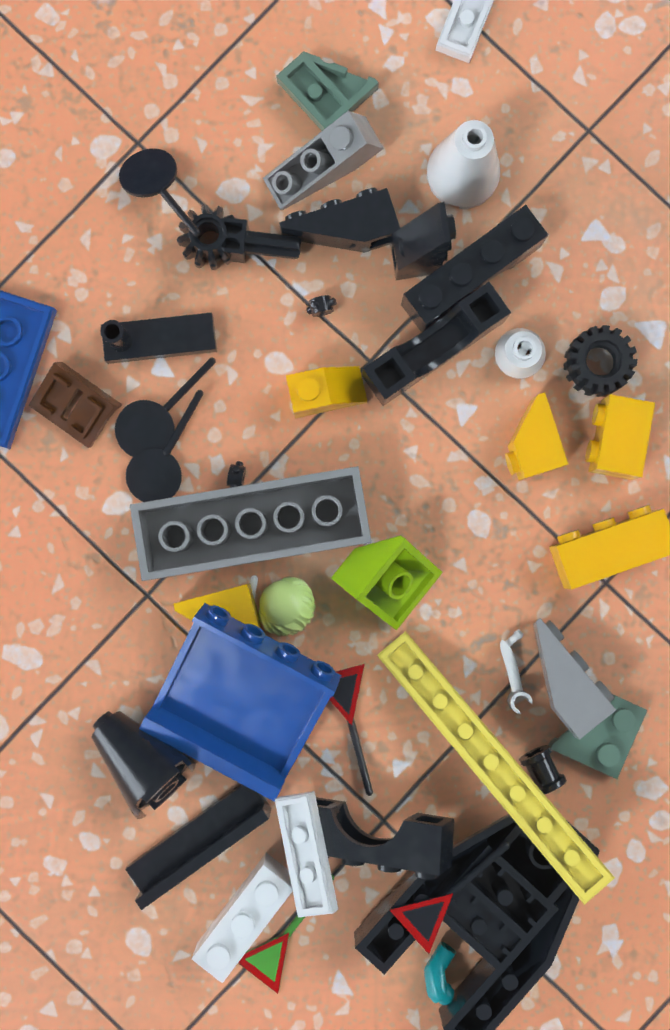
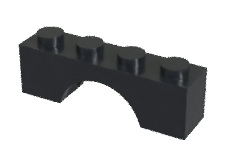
M525 205L405 292L401 306L419 330L423 332L446 315L458 302L498 274L512 269L538 250L548 237V233L527 205Z
M487 282L458 302L446 315L428 329L406 343L393 347L364 367L362 377L382 406H384L506 321L511 311L491 283Z
M316 797L328 858L329 856L341 858V863L349 866H361L365 863L375 864L377 869L382 872L395 873L401 871V869L414 871V875L421 879H436L452 867L454 818L416 813L403 820L399 831L393 838H377L365 833L356 825L345 801Z

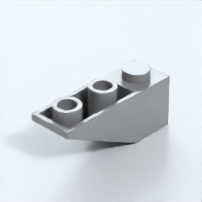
M348 110L263 179L280 210H284L355 171L384 148L367 118Z
M540 618L533 623L550 707L573 736L581 739L616 711L610 703L615 698L601 681L594 684L585 673L589 666L575 650L569 653L560 641L564 639V636L550 620L545 624Z

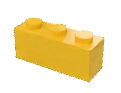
M646 505L627 512L629 519L616 523L614 517L594 523L592 524L594 531L584 535H580L578 529L557 536L559 543L549 546L563 588L572 590L669 556L670 523L665 509L651 511L650 505Z

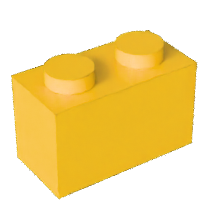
M610 394L601 400V404L597 403L595 405L592 425L596 426L594 440H590L585 455L586 462H590L588 472L629 480L642 478L655 402Z

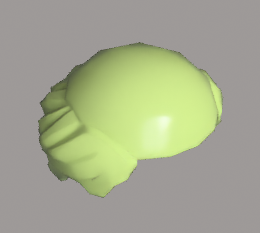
M285 577L266 587L260 597L258 612L263 628L269 633L278 636L294 635L303 631L306 625L310 623L311 618L314 617L313 612L316 608L311 588L304 580L296 577Z

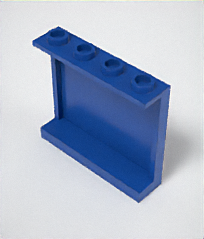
M204 603L193 617V625L139 730L275 802L289 771L330 697L334 695L342 675L336 673L329 664L322 661H313L300 654V651L295 646L285 642L280 643L266 636L261 628L252 624H244L232 618L230 613L222 607L210 606Z

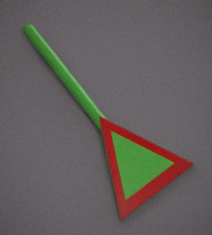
M297 915L282 935L248 950L238 962L277 994L288 939L305 917H298Z

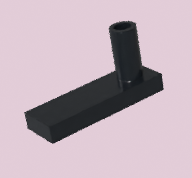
M212 312L129 322L109 320L101 324L100 333L103 341L104 360L107 364L217 352Z

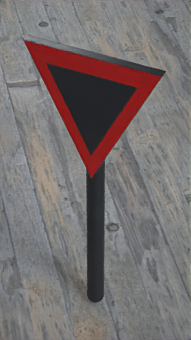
M364 664L336 671V673L342 676L334 695L329 700L347 720L366 795L371 796L373 789L354 721V713Z
M507 841L503 842L445 894L389 908V910L429 954L450 900L510 848V843Z

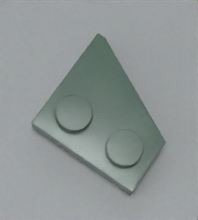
M304 51L276 75L277 83L321 131L348 110L353 112L376 92L379 87V82L375 78L370 76L368 79L348 73V68L336 63H325L320 57Z
M613 695L615 699L610 703L616 711L584 737L577 739L567 730L559 738L555 737L552 739L548 746L551 750L618 779L647 710Z

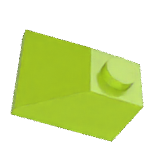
M400 535L355 548L331 579L397 631L443 572Z

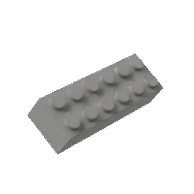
M359 466L130 504L142 581L371 543Z

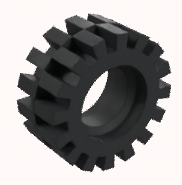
M603 325L601 328L594 326L586 332H582L569 345L570 348L565 352L564 358H567V361L563 366L564 370L569 372V375L566 376L569 382L573 380L576 384L573 388L577 391L584 390V395L587 396L597 394V397H602L617 391L628 383L627 381L635 373L632 369L637 366L638 359H633V355L637 351L635 346L630 348L628 345L631 341L628 335L624 338L620 336L622 330L615 328L611 331L608 325ZM603 348L612 355L613 368L609 374L597 375L590 371L586 362L590 350Z

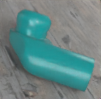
M442 941L425 966L424 977L428 997L434 1003L439 1002L441 1005H448L452 1002L455 991L451 984L447 983L445 971L456 955V951Z

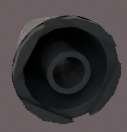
M108 711L93 724L95 731L92 734V739L131 812L137 819H142L146 816L142 810L149 805L154 810L161 806L187 780L182 775L185 769L188 767L193 772L196 764L179 750L139 730L141 725L121 711L114 714Z

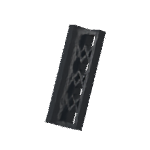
M242 784L131 862L125 870L140 890L135 899L139 908L143 910L266 822L270 817L272 808L263 795Z

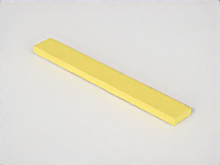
M406 631L377 655L584 905L615 879L612 873Z

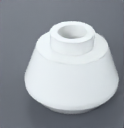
M516 328L506 332L498 340L495 347V360L498 367L503 373L512 378L523 379L534 375L540 370L545 361L546 351L543 341L536 333L525 328Z

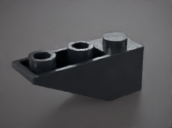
M376 188L365 189L359 192L354 199L344 202L340 199L331 200L321 205L319 210L310 213L296 211L287 215L285 221L279 222L281 235L299 237L301 242L363 253L390 245L392 233L400 229L387 188L379 191Z
M445 202L437 203L392 233L390 246L396 280L430 275L440 268L444 261H447V251L452 249L451 239L456 238V227L453 215L446 214Z

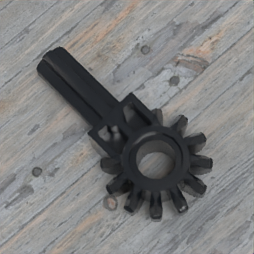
M203 204L201 206L202 214L199 216L193 210H189L187 213L188 217L200 230L198 237H195L183 222L179 223V229L184 234L177 238L179 246L186 247L183 251V256L186 260L195 257V266L197 268H202L206 260H208L211 270H216V260L219 258L226 265L230 262L245 263L246 253L298 259L300 256L301 238L249 231L247 220L235 219L233 215L223 218L224 211L220 206L215 208L213 214H210L208 206ZM214 231L219 234V237L212 244H204L200 242V237L203 233Z

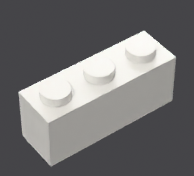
M265 853L197 942L192 960L223 983L292 893L289 870L268 853Z

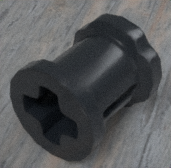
M548 745L537 747L519 758L521 765L527 767L534 783L544 794L560 788L567 781L564 774H559L550 756L552 751Z

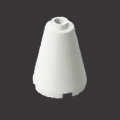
M478 120L464 122L438 144L430 155L427 165V180L433 194L440 202H445L446 205L458 206L460 209H469L484 203L492 196L500 179V163L493 132L487 124Z

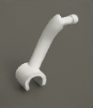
M519 629L506 641L502 639L500 642V650L511 686V693L508 695L507 702L509 707L517 714H521L514 705V701L518 696H524L528 702L533 703L531 696L523 691L517 661L510 648L518 639L523 637V633Z

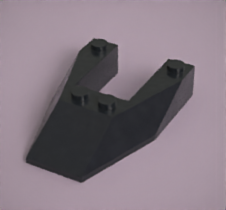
M509 814L453 845L452 867L438 876V878L421 879L413 874L380 902L354 931L355 949L385 975L416 940L391 913L389 908L445 894L503 842L507 841L510 843V848L450 900L443 918V922L483 957L480 963L455 990L452 1002L439 1008L444 1030H496L552 966L579 902L576 894ZM570 824L598 857L600 850Z

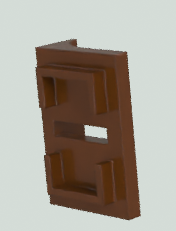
M63 362L53 363L29 404L31 408L87 448L92 447L109 418L122 405ZM78 390L82 391V396L68 419H66L63 415Z

